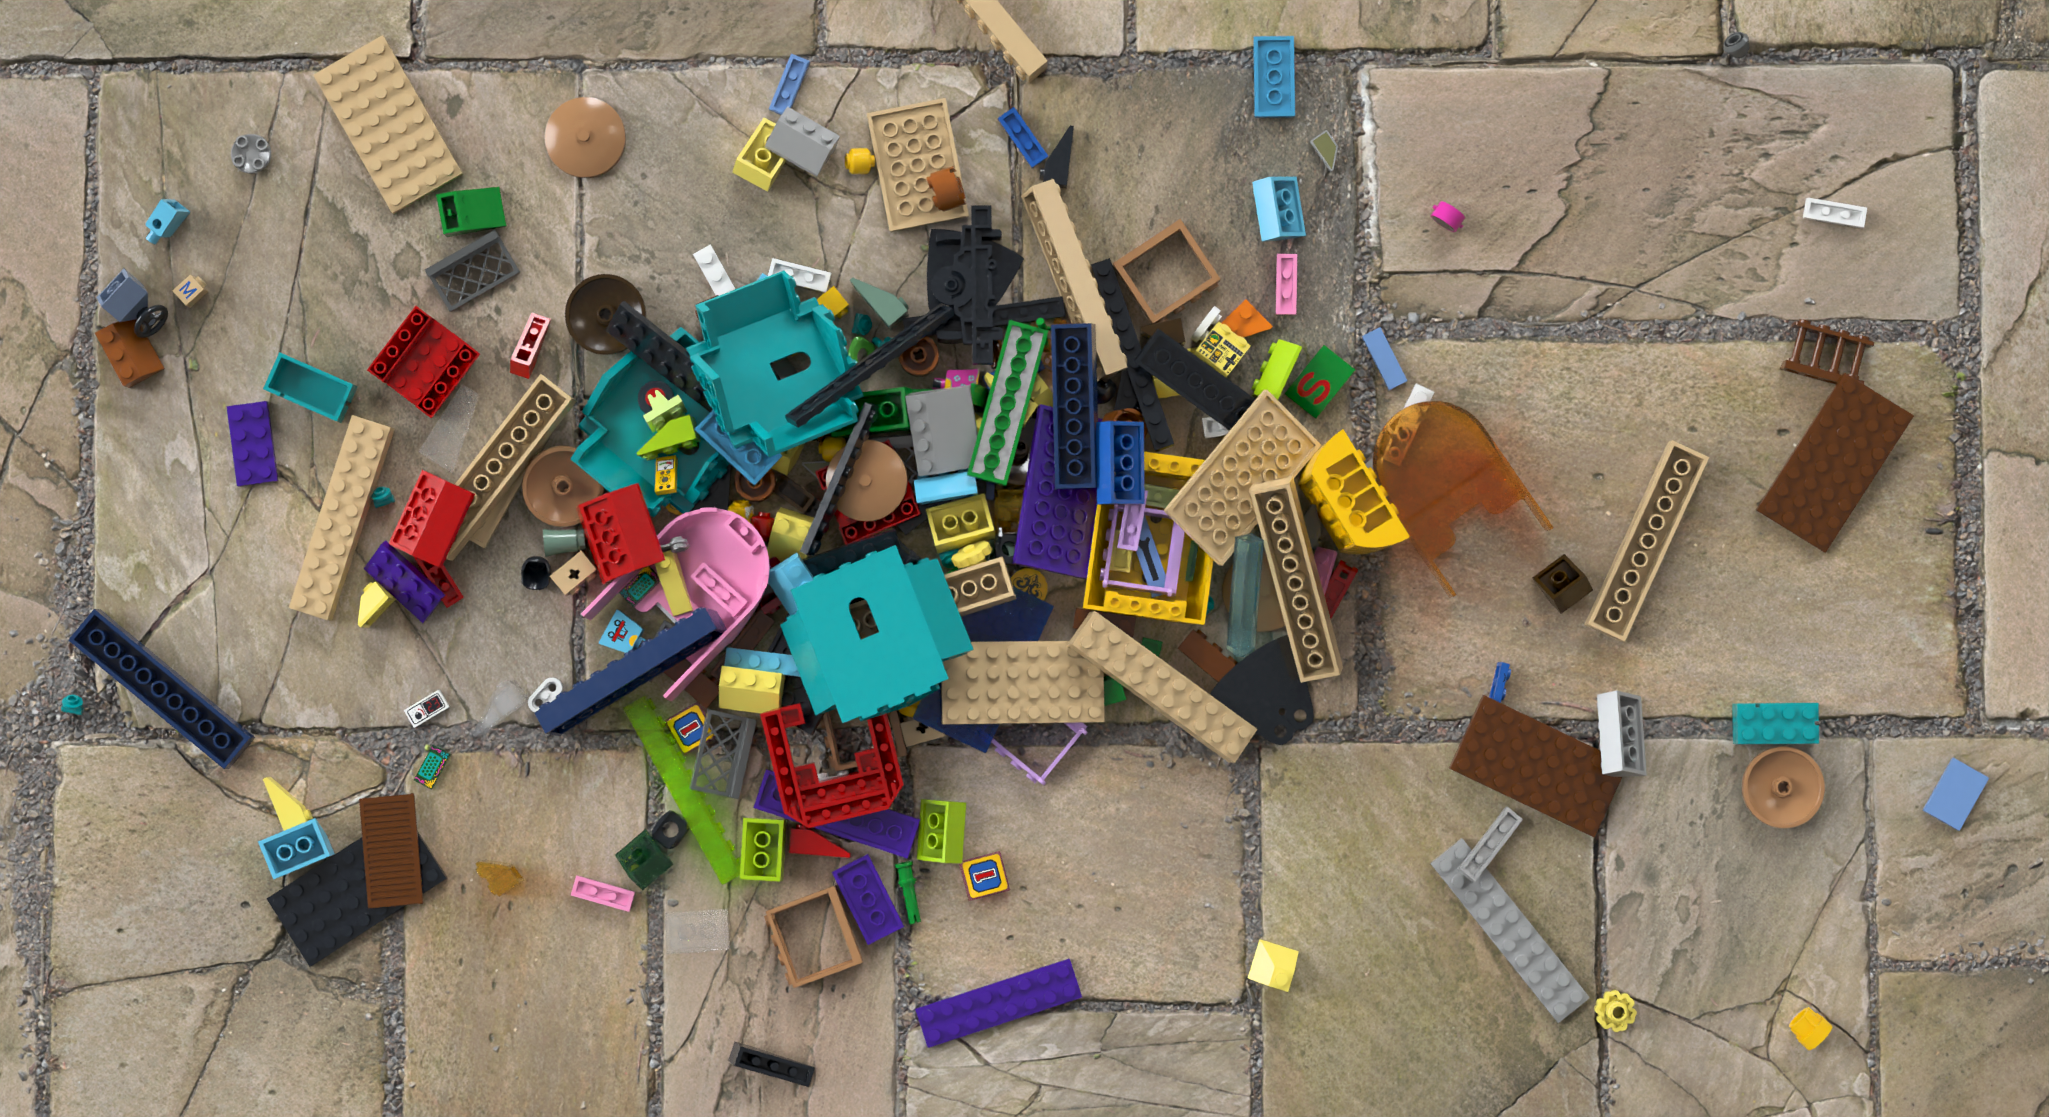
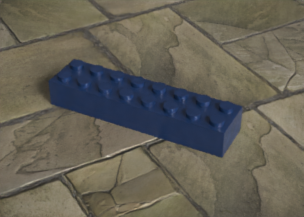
M1096 324L1051 325L1055 489L1097 488L1096 422H1098Z

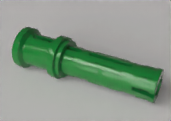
M906 861L895 864V868L898 869L900 879L898 884L903 889L909 924H914L915 922H921L914 888L916 878L913 877L911 867L913 862Z

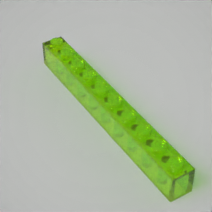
M643 696L623 709L719 881L724 885L740 876L741 857H736L734 853L736 848L731 839L727 840L723 834L726 832L721 822L717 823L714 818L716 814L711 804L707 805L705 802V792L689 789L693 771L691 768H686L684 764L686 759L681 751L677 752L674 746L676 741L671 733L667 734L664 728L667 726L661 715L657 716L654 711L657 708L652 698L648 699L647 696Z

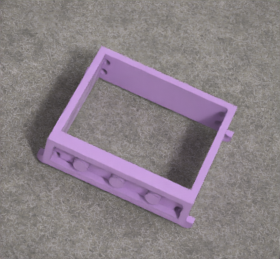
M1121 504L1114 505V509L1109 511L1108 521H1112L1111 529L1107 528L1105 539L1109 541L1108 549L1104 548L1103 553L1106 567L1105 569L1101 568L1100 573L1103 587L1162 594L1168 597L1176 596L1185 532L1175 522L1173 523L1164 588L1108 580L1118 511L1124 512L1125 505ZM1145 508L1144 515L1171 519L1163 510Z
M1082 722L1065 723L1076 734L1040 777L984 731L989 724H984L981 728L979 726L975 728L981 733L979 738L988 745L992 742L997 746L996 752L1002 757L1009 756L1012 759L1010 763L1019 771L1023 768L1028 772L1026 776L1034 783L1039 781L1042 785L1046 784L1044 781L1046 776L1082 733L1086 736L1088 733L1085 730L1087 726Z

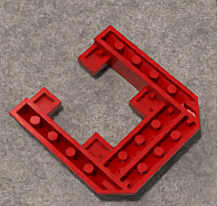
M801 703L778 707L760 713L784 814L807 828L887 810L904 785L887 714L867 720L874 748L854 753L858 772L819 781L815 762L795 767L786 728L805 724Z

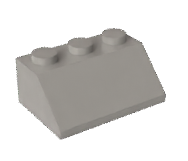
M787 107L778 119L764 148L817 177L835 151L840 136Z

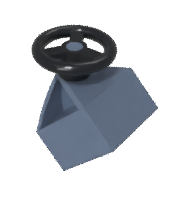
M125 268L96 297L101 307L119 322L137 319L134 332L140 338L150 337L157 333L168 318V310L165 306L154 305L150 308L148 307L147 290ZM142 324L145 326L143 332L140 330Z

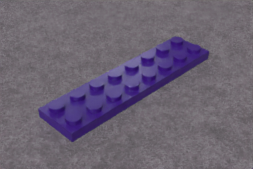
M766 769L753 808L798 822L784 814L774 771ZM887 809L813 828L908 859L920 819Z
M1070 958L916 1008L915 1010L927 1047L930 1048L1082 998V994Z

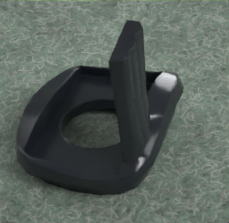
M1002 527L998 529V534L994 539L995 559L1003 557L1006 565H1016L1012 564L1014 555H1005L1002 552V546L1006 542H1012L1016 545L1017 532H1002Z
M669 810L653 827L652 837L665 848L673 849L678 846L688 832L690 823L681 815ZM669 821L678 825V833L674 837H667L663 833V826Z

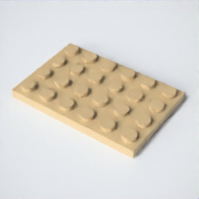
M946 98L867 113L890 232L969 217L967 204L945 212L939 211L933 201L935 192L932 188L930 189L927 182V177L931 173L954 166L957 172H954L956 178L959 177L962 183Z

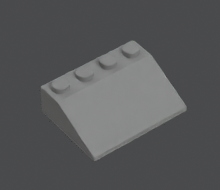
M970 385L914 392L905 396L918 476L969 468L978 436Z

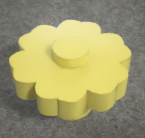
M985 540L977 541L958 550V553L954 554L951 560L955 567L968 568L986 562L985 556L991 553L992 548L989 542Z
M1617 990L1606 991L1603 995L1604 999H1597L1594 1011L1599 1014L1596 1020L1603 1028H1611L1614 1032H1619L1620 1030L1624 1031L1627 1029V1023H1634L1637 1011L1632 1008L1634 1000L1627 993L1620 994Z

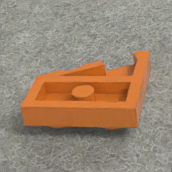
M1247 299L1222 322L1237 336L1243 338L1270 330L1273 327Z

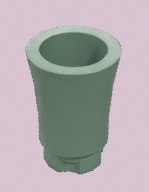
M543 529L545 557L586 549L584 530Z

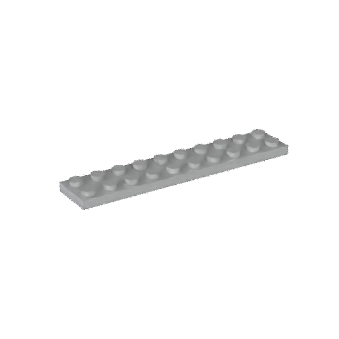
M1461 838L1430 864L1556 1022H1561L1590 997L1487 868H1485L1476 882H1472L1457 870L1472 851L1463 838Z

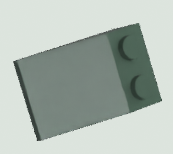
M855 278L850 279L852 286L890 330L902 322L903 318L909 316V307L902 297L897 299L895 295Z

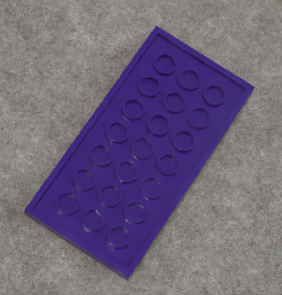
M1040 404L1037 409L1012 564L1087 580L1097 509V488L1055 489L1053 407Z

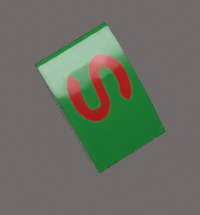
M1323 345L1285 392V395L1316 419L1355 369Z

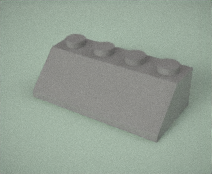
M1617 690L1598 694L1597 709L1602 774L1613 777L1647 776L1641 696Z

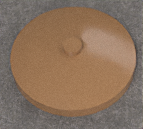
M580 97L563 103L553 112L545 129V145L550 158L563 172L574 177L593 178L605 174L618 163L625 149L626 132L620 116L610 105L599 99Z
M866 440L861 448V456L855 461L853 466V474L845 484V492L837 502V509L855 520L875 521L890 515L901 504L906 494L908 476L906 467L897 452L884 443ZM846 446L834 455L826 473L827 488Z
M554 446L545 449L529 462L524 471L522 493L525 503L534 516L549 525L566 527L581 523L576 510L577 506L603 495L604 487L571 460L572 455L577 449L575 447Z
M1266 551L1251 552L1242 556L1232 564L1223 581L1222 596L1229 615L1238 624L1253 631L1267 632L1283 627L1285 622Z
M1774 747L1761 752L1752 759L1743 775L1742 794L1747 808L1759 821L1772 827L1792 828L1807 822L1816 814L1824 798L1825 783L1819 766L1808 754L1796 748Z

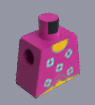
M947 370L946 379L934 378L932 389L970 385L971 388V383H979L980 370Z

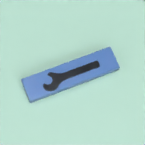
M1144 515L1136 554L1147 585L1164 588L1166 574ZM1151 593L1152 598L1162 595Z

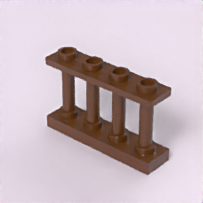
M1799 319V321L1792 323L1793 328L1799 329L1792 357L1781 363L1780 370L1836 385L1842 376L1838 369L1845 343L1848 342L1857 345L1851 371L1848 375L1864 384L1865 381L1859 380L1858 376L1865 347L1871 348L1875 342L1869 341L1870 338L1867 336H1851L1850 332L1845 330L1832 331L1830 330L1831 327L1819 324L1817 327L1811 325V321ZM1807 331L1818 334L1811 363H1808V366L1800 364L1801 361L1799 360ZM1826 337L1838 340L1832 364L1828 371L1820 369L1819 366Z

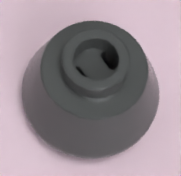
M1742 32L1731 34L1723 44V50L1733 58L1745 57L1750 49L1749 37L1746 33Z

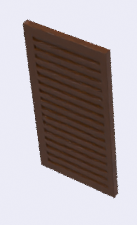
M414 793L359 799L368 908L423 904Z

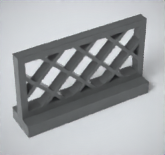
M493 230L425 269V272L430 277L448 310L452 311L519 273L520 270L505 247L497 230ZM499 243L502 249L500 258L489 255L491 246ZM485 249H487V253H486V254H485V253H481L482 251H484ZM477 254L485 256L483 268L471 265L473 256ZM504 254L506 255L508 260L503 259ZM488 257L499 260L497 271L485 269ZM470 259L469 264L463 263L464 261ZM501 262L510 263L514 271L509 274L500 273ZM457 265L468 266L465 278L454 275ZM470 267L482 270L479 281L468 279ZM452 269L451 274L446 273L448 270ZM484 271L496 274L493 283L486 284L482 282ZM441 274L450 276L448 288L440 286L435 278ZM498 275L504 276V277H502V278H500V279L497 280ZM453 277L464 280L462 291L450 288ZM467 281L478 284L477 291L474 294L464 292ZM481 285H485V286H486V287H484V288H482V289L480 290V286H481ZM449 291L461 294L459 302L451 306L447 299ZM463 295H467V296H468L467 298H465V299L462 300Z
M707 709L689 789L739 799L757 720ZM712 714L719 716L723 722L714 729L710 724ZM734 719L741 720L739 729L733 733L728 723ZM725 726L730 735L721 741L716 731ZM713 734L718 743L708 748L705 743L706 738ZM733 738L736 743L735 749L728 753L723 743ZM721 746L726 755L716 761L711 751ZM709 754L714 763L704 769L701 759ZM728 757L731 767L726 772H723L718 763ZM716 765L721 775L711 780L706 771ZM704 773L709 783L703 787L696 786L697 777ZM721 778H724L727 783L725 792L719 791L714 785Z

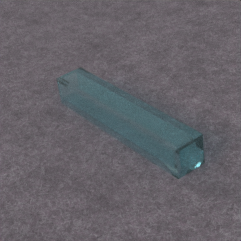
M1252 533L1235 537L1226 649L1237 657H1245L1247 654L1255 651L1264 540Z

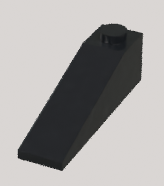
M735 1041L728 1059L736 1067L809 1087L815 1070L813 1066Z

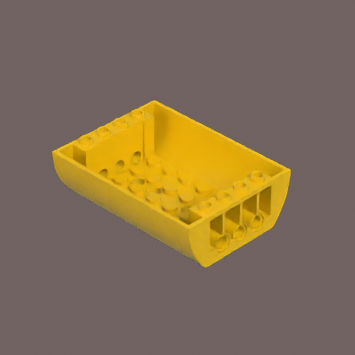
M1344 429L1335 434L1315 452L1305 465L1298 485L1309 503L1316 505L1318 517L1340 553L1359 555L1377 552L1410 536L1397 517L1399 512L1393 503L1389 504L1386 499L1388 496L1386 490L1382 485L1378 486L1375 481L1377 478L1375 472L1371 467H1366L1363 462L1366 460L1360 449H1355Z
M1144 452V483L1181 490L1205 460ZM1097 504L1083 608L1119 615L1205 625L1213 559L1187 533H1184L1176 596L1160 595L1152 598L1151 593L1103 587L1100 573L1101 568L1105 569L1106 567L1103 553L1104 548L1108 549L1109 541L1105 539L1107 528L1111 529L1112 521H1108L1109 511L1114 509V505ZM1146 505V506H1145V508H1150V509H1157V510H1164V509H1165V508L1155 507V506H1150V505ZM1118 511L1115 529H1121L1123 512ZM1145 515L1166 574L1174 521L1169 518H1162L1159 523H1153L1150 516ZM1136 551L1132 552L1130 573L1109 570L1108 580L1147 585L1142 580L1143 571Z

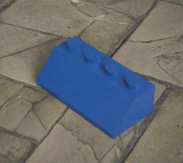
M1096 422L1097 504H1145L1144 422Z

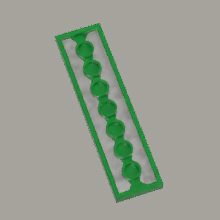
M1009 320L967 476L1002 486L1007 485L1048 330Z

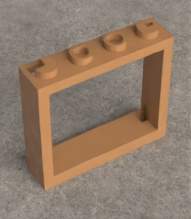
M1181 219L1113 263L1114 269L1151 324L1167 321L1168 315L1173 312L1175 315L1185 309L1184 305L1189 301L1192 304L1202 298L1200 294L1206 290L1208 292L1213 291L1219 286L1217 283L1220 282V277ZM1180 231L1211 279L1154 315L1124 267Z
M898 710L890 712V720L898 750L896 751L897 757L908 755L900 726ZM826 712L820 722L822 729L826 728L827 736L824 737L826 748L831 749L832 756H829L831 768H835V771L857 767L856 761L841 764L830 712Z
M836 885L766 911L767 915L764 916L766 925L772 928L774 934L771 935L774 946L779 947V961L782 966H786L788 973H785V977L789 985H793V988L863 963V958ZM829 894L852 959L798 978L775 914Z

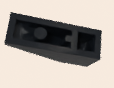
M1070 125L1045 162V168L1040 169L1039 180L1046 182L1054 179L1060 188L1067 189L1074 126Z

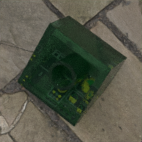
M647 829L643 830L615 854L628 877L642 890L674 865L667 853Z

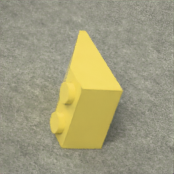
M763 118L737 157L732 173L768 192L784 166L786 159L764 148L776 124Z
M781 507L777 511L767 547L769 559L777 557L782 562L796 552L801 559L807 558L808 555L800 552L814 518Z

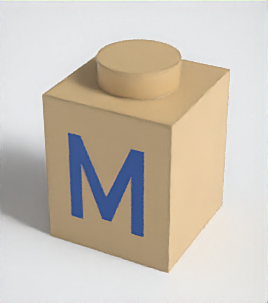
M189 275L172 290L190 308L209 292L205 288L207 284L199 276L194 277L192 275Z

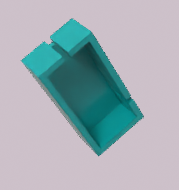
M280 352L263 387L268 392L339 423L343 422L349 408L346 406V403H351L358 388L354 384Z
M1732 703L1733 744H1819V725H1815V721H1819V703Z

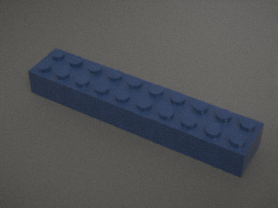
M703 607L697 608L692 612V616L687 619H679L671 629H663L658 633V637L653 640H645L641 643L640 648L626 652L624 658L619 661H611L607 664L606 669L595 671L585 682H577L573 685L572 690L561 692L551 703L545 702L540 705L539 710L534 713L545 734L561 736L717 640L727 630L718 612Z
M93 609L68 641L223 769H230L256 738L101 609Z

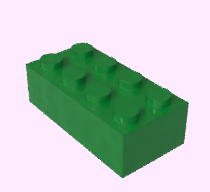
M898 387L862 392L864 397L854 400L858 407L857 418L865 402L879 406L877 411L878 417L869 429L870 435L911 430L905 398L908 394L913 393L911 388ZM856 422L831 432V437H850Z

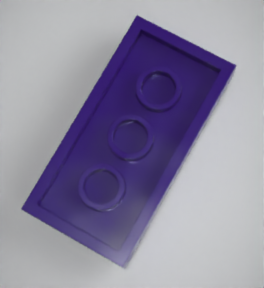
M268 401L226 406L237 486L279 481Z
M384 541L364 567L367 573L422 623L430 617L445 596L442 591L392 545L388 544L387 541Z
M869 854L832 872L868 945L904 927Z

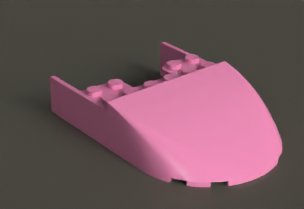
M700 508L686 512L671 521L657 535L660 546L670 543V540L674 537L682 536L683 539H687L690 547L685 551L677 553L693 611L700 607L717 611L727 629L717 640L686 658L692 666L663 695L669 701H673L728 644L732 643L755 612L768 583L770 564L766 545L754 526L732 511L718 508ZM703 562L749 602L736 618L690 578ZM655 564L649 566L651 570L649 576L655 581V584L639 600H635L628 593V590L645 574V570L643 573L641 572L644 568L614 579L581 613L584 618L592 620L616 594H621L624 589L625 592L627 591V597H630L629 600L631 601L629 602L638 611L648 612L659 603L673 616ZM693 611L675 616L674 618L677 621L682 618L687 619L693 615Z

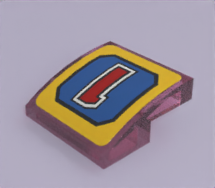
M698 701L664 721L683 756L699 748L706 713ZM713 734L708 736L705 743L715 739V736Z
M1000 851L962 860V863H959L968 901L1010 890Z

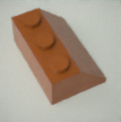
M137 319L124 322L118 321L95 332L122 385L127 388H131L165 369L149 338H140L135 334L134 326Z

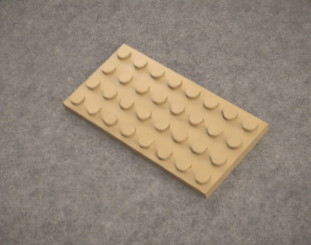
M383 35L313 75L393 214L463 175Z
M1263 390L1163 511L1219 566H1223L1258 523L1250 494L1253 485L1292 476L1295 478L1320 448L1321 444L1268 390Z
M1069 641L971 642L974 650L963 656L942 662L949 678L941 682L942 724L1104 722V672L1067 646Z

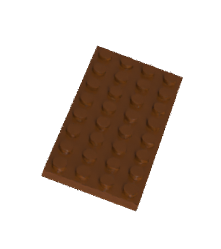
M1843 373L1756 508V511L1826 553L1914 415L1850 375Z
M1482 695L1449 766V769L1591 837H1595L1622 777L1602 774L1600 750L1485 695Z

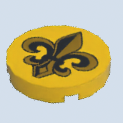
M1024 568L1011 576L1010 579L1016 595V599L1012 601L1017 606L1033 608L1045 600L1048 593V584L1045 577L1039 571L1032 568Z

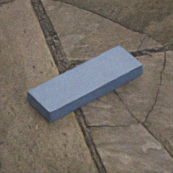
M794 54L790 55L770 104V111L782 115L787 107L792 108L809 67V60Z
M1379 327L1363 335L1362 339L1388 390L1407 382L1381 328Z

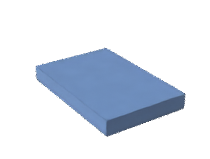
M1951 758L1922 811L1960 831L1989 778L1959 760Z

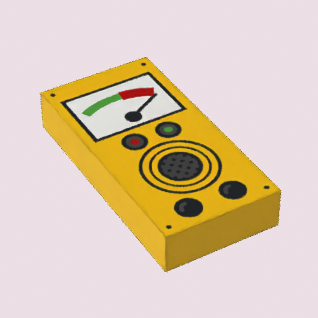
M676 455L656 458V495L677 493L678 459Z

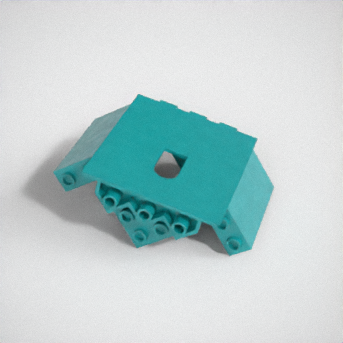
M784 270L695 305L704 341L686 348L690 355V360L694 363L691 366L697 381H700L701 386L706 390L703 393L710 407L712 406L715 414L719 415L715 418L722 432L725 431L728 434L734 448L736 449L754 441L768 457L857 422L856 413H858V407L854 400L864 397L859 385H857L854 390L847 392L837 402L825 408L822 413L811 418L805 425L798 428L787 422L785 418L787 413L856 365L857 361L848 355L845 347L847 346L846 338L841 328H837L834 325L835 317L833 312L828 310L823 304L819 305L815 297L800 302V298L795 292V279ZM796 353L808 355L811 361L809 368L779 381L777 380L770 366L771 363Z
M682 327L670 336L685 349L699 343ZM630 351L602 375L584 406L582 413L586 416L579 423L578 427L589 437L577 447L571 460L609 492L639 483L648 512L653 518L660 512L661 506L666 507L669 503L682 514L690 512L699 500L702 501L708 495V489L716 479H721L728 470L726 467L730 463L701 436L699 449L693 455H686L678 448L676 453L668 455L660 453L658 458L676 455L678 459L677 493L656 495V458L647 460L637 456V452L657 433V431L652 433L643 417L645 413L638 404V393L641 387L650 381L666 383L672 389L674 397L679 395L687 410L685 416L691 415L694 417L697 426L710 412Z
M894 545L878 553L877 551L868 553L864 559L852 564L851 562L839 566L840 569L826 575L824 573L813 577L812 581L791 589L798 610L796 614L788 616L786 618L787 621L780 626L816 716L837 708L842 723L855 718H859L860 722L909 707L940 689L938 683L949 679L942 662L963 656L974 650L938 558L933 560L925 558L918 561L916 565H913L912 562L904 565L898 549ZM858 597L864 598L867 601L879 630L878 633L862 640L849 609L851 601Z

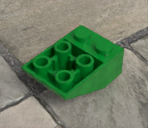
M500 187L436 194L442 230L446 237L507 226Z

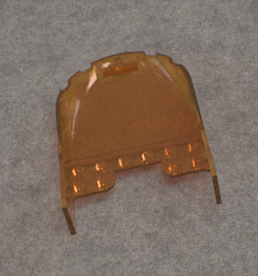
M1443 401L1416 403L1395 414L1378 435L1373 451V471L1377 476L1375 481L1378 486L1382 485L1388 494L1386 499L1389 504L1393 503L1399 512L1397 517L1410 536L1408 539L1449 598L1457 594L1433 560L1455 544L1456 537L1449 524L1480 502L1489 513L1499 514L1517 501L1524 500L1545 531L1554 528L1487 430L1467 410Z

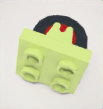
M650 381L642 386L638 393V404L645 413L643 417L652 433L661 430L670 420L685 416L687 412L679 395L674 397L672 389L662 381Z

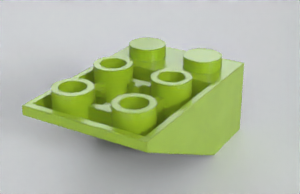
M687 415L670 420L637 452V456L652 460L658 458L660 453H666V455L678 452L677 448L685 447L686 449L696 447L697 442H700L701 438L694 430L697 427L695 418Z

